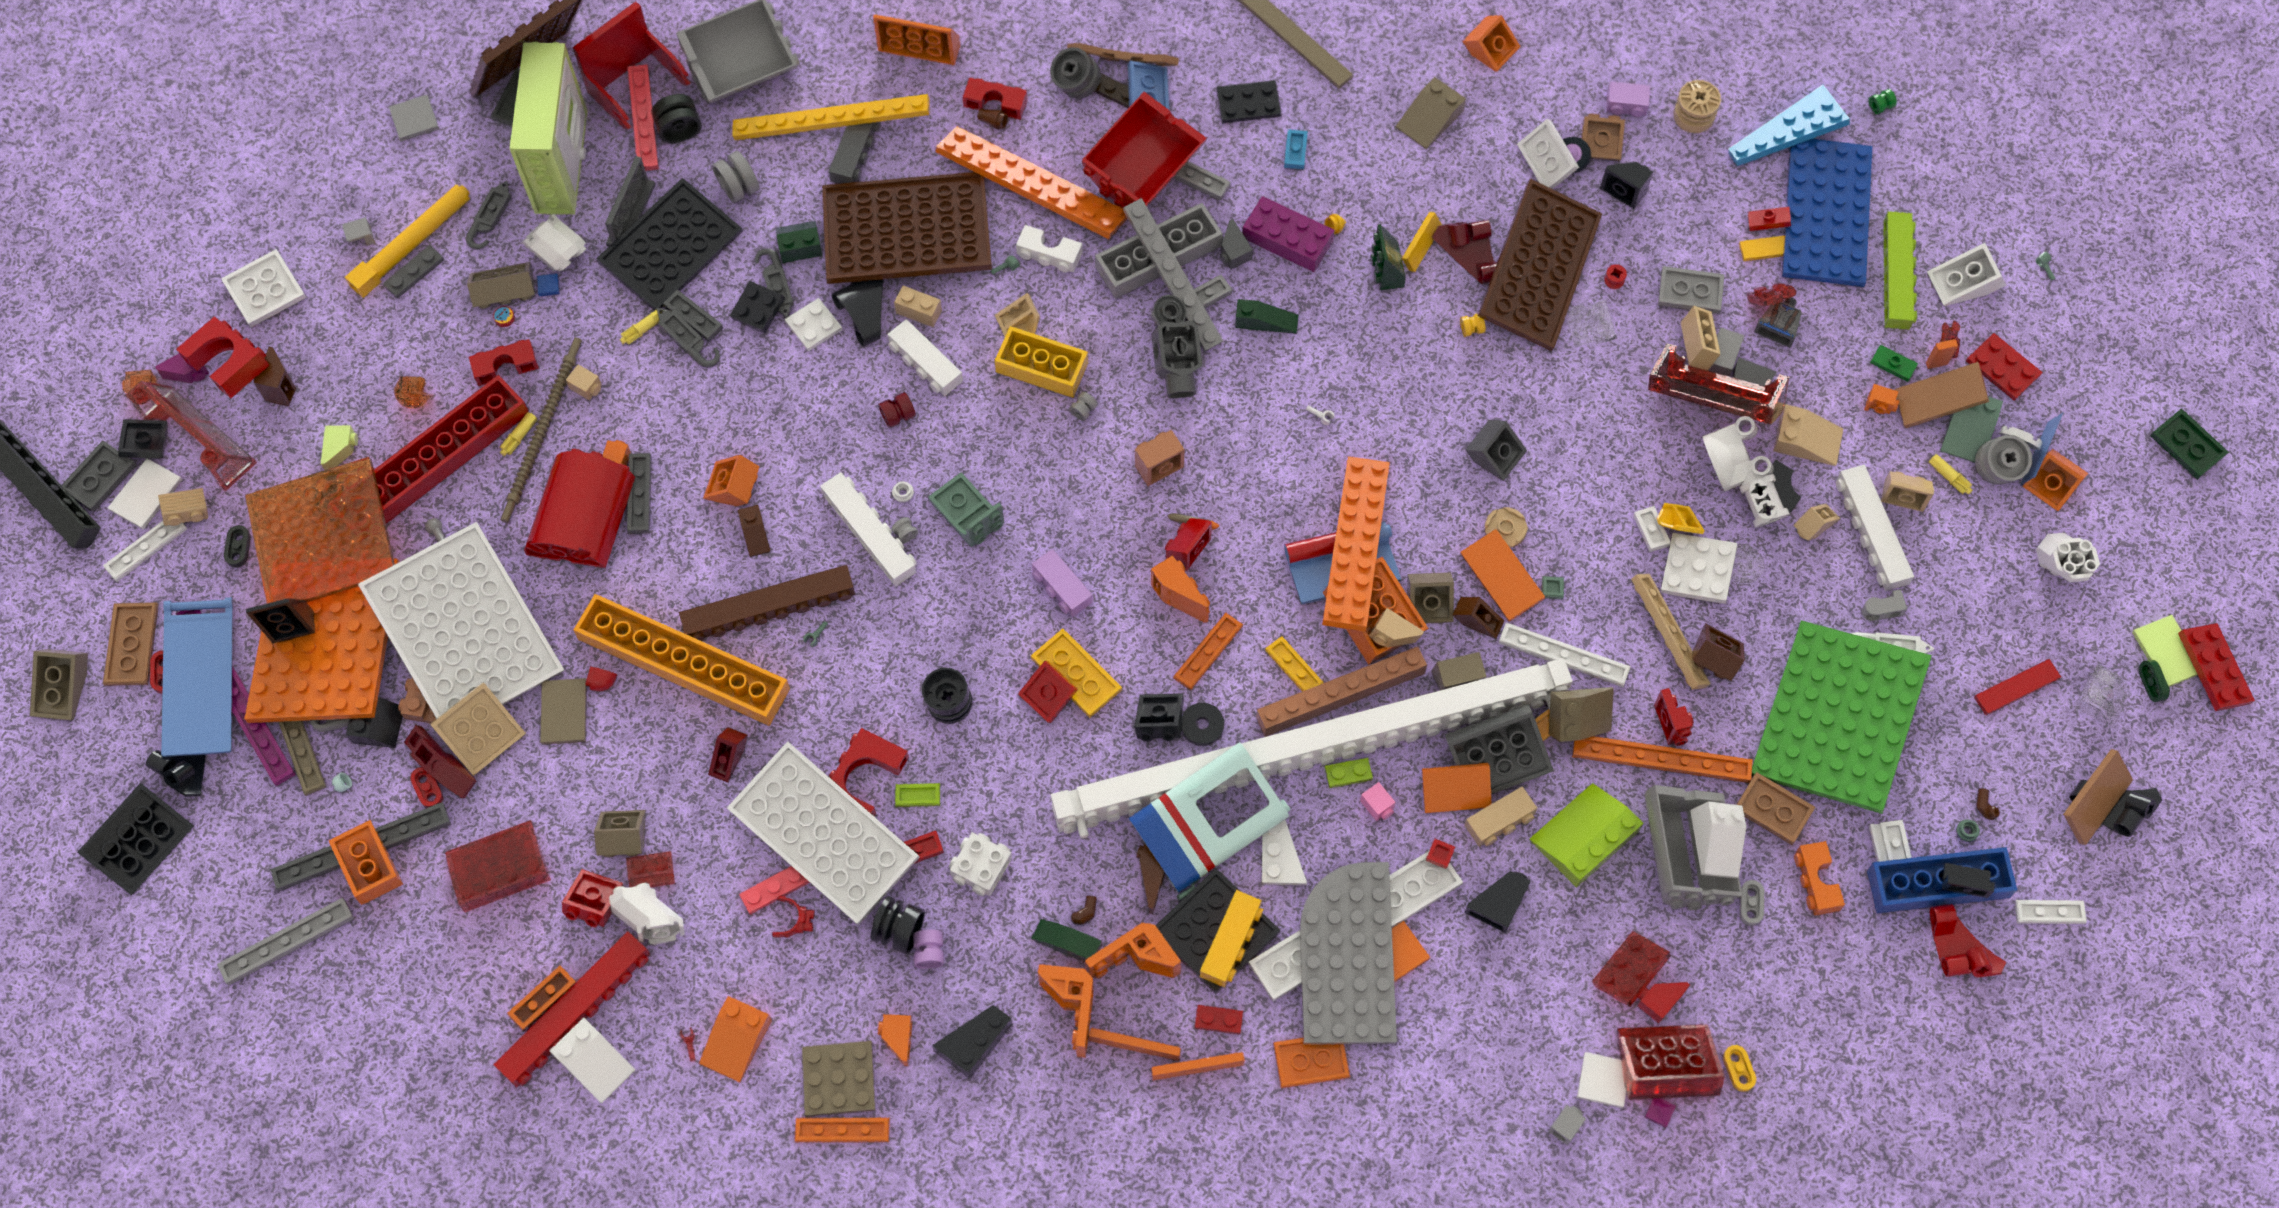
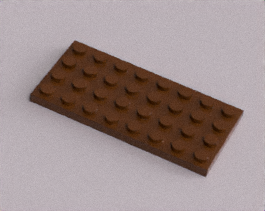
M1530 178L1524 189L1477 316L1552 351L1555 348L1603 213Z

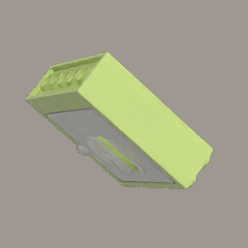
M523 42L509 149L534 213L575 215L581 162L586 159V149L583 146L588 111L566 45L559 42Z

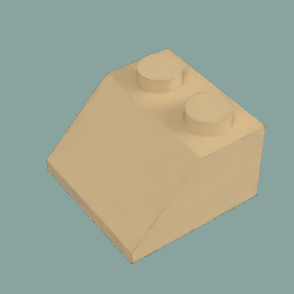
M1889 471L1884 482L1881 502L1923 512L1934 495L1933 483L1923 477H1912L1902 472Z

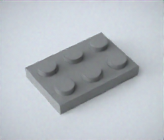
M1662 266L1658 306L1691 310L1693 306H1697L1712 313L1720 314L1724 274Z

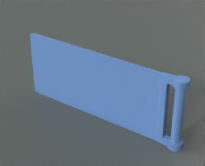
M225 597V600L173 603L171 600L164 601L161 755L163 757L230 753L232 751L233 598ZM225 608V613L172 615V611Z

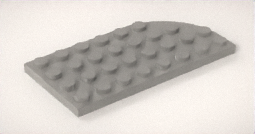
M1389 862L1349 864L1332 871L1318 882L1309 894L1301 915L1300 951L1304 1045L1397 1043Z

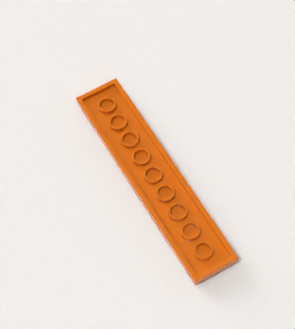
M958 126L936 145V153L1107 239H1110L1128 219L1121 207Z
M1351 456L1347 458L1322 622L1323 626L1366 632L1390 462Z

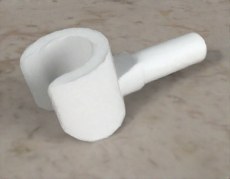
M1309 405L1306 408L1307 411L1321 418V422L1324 425L1330 424V421L1325 416H1329L1332 419L1335 417L1334 413L1330 410L1323 413Z

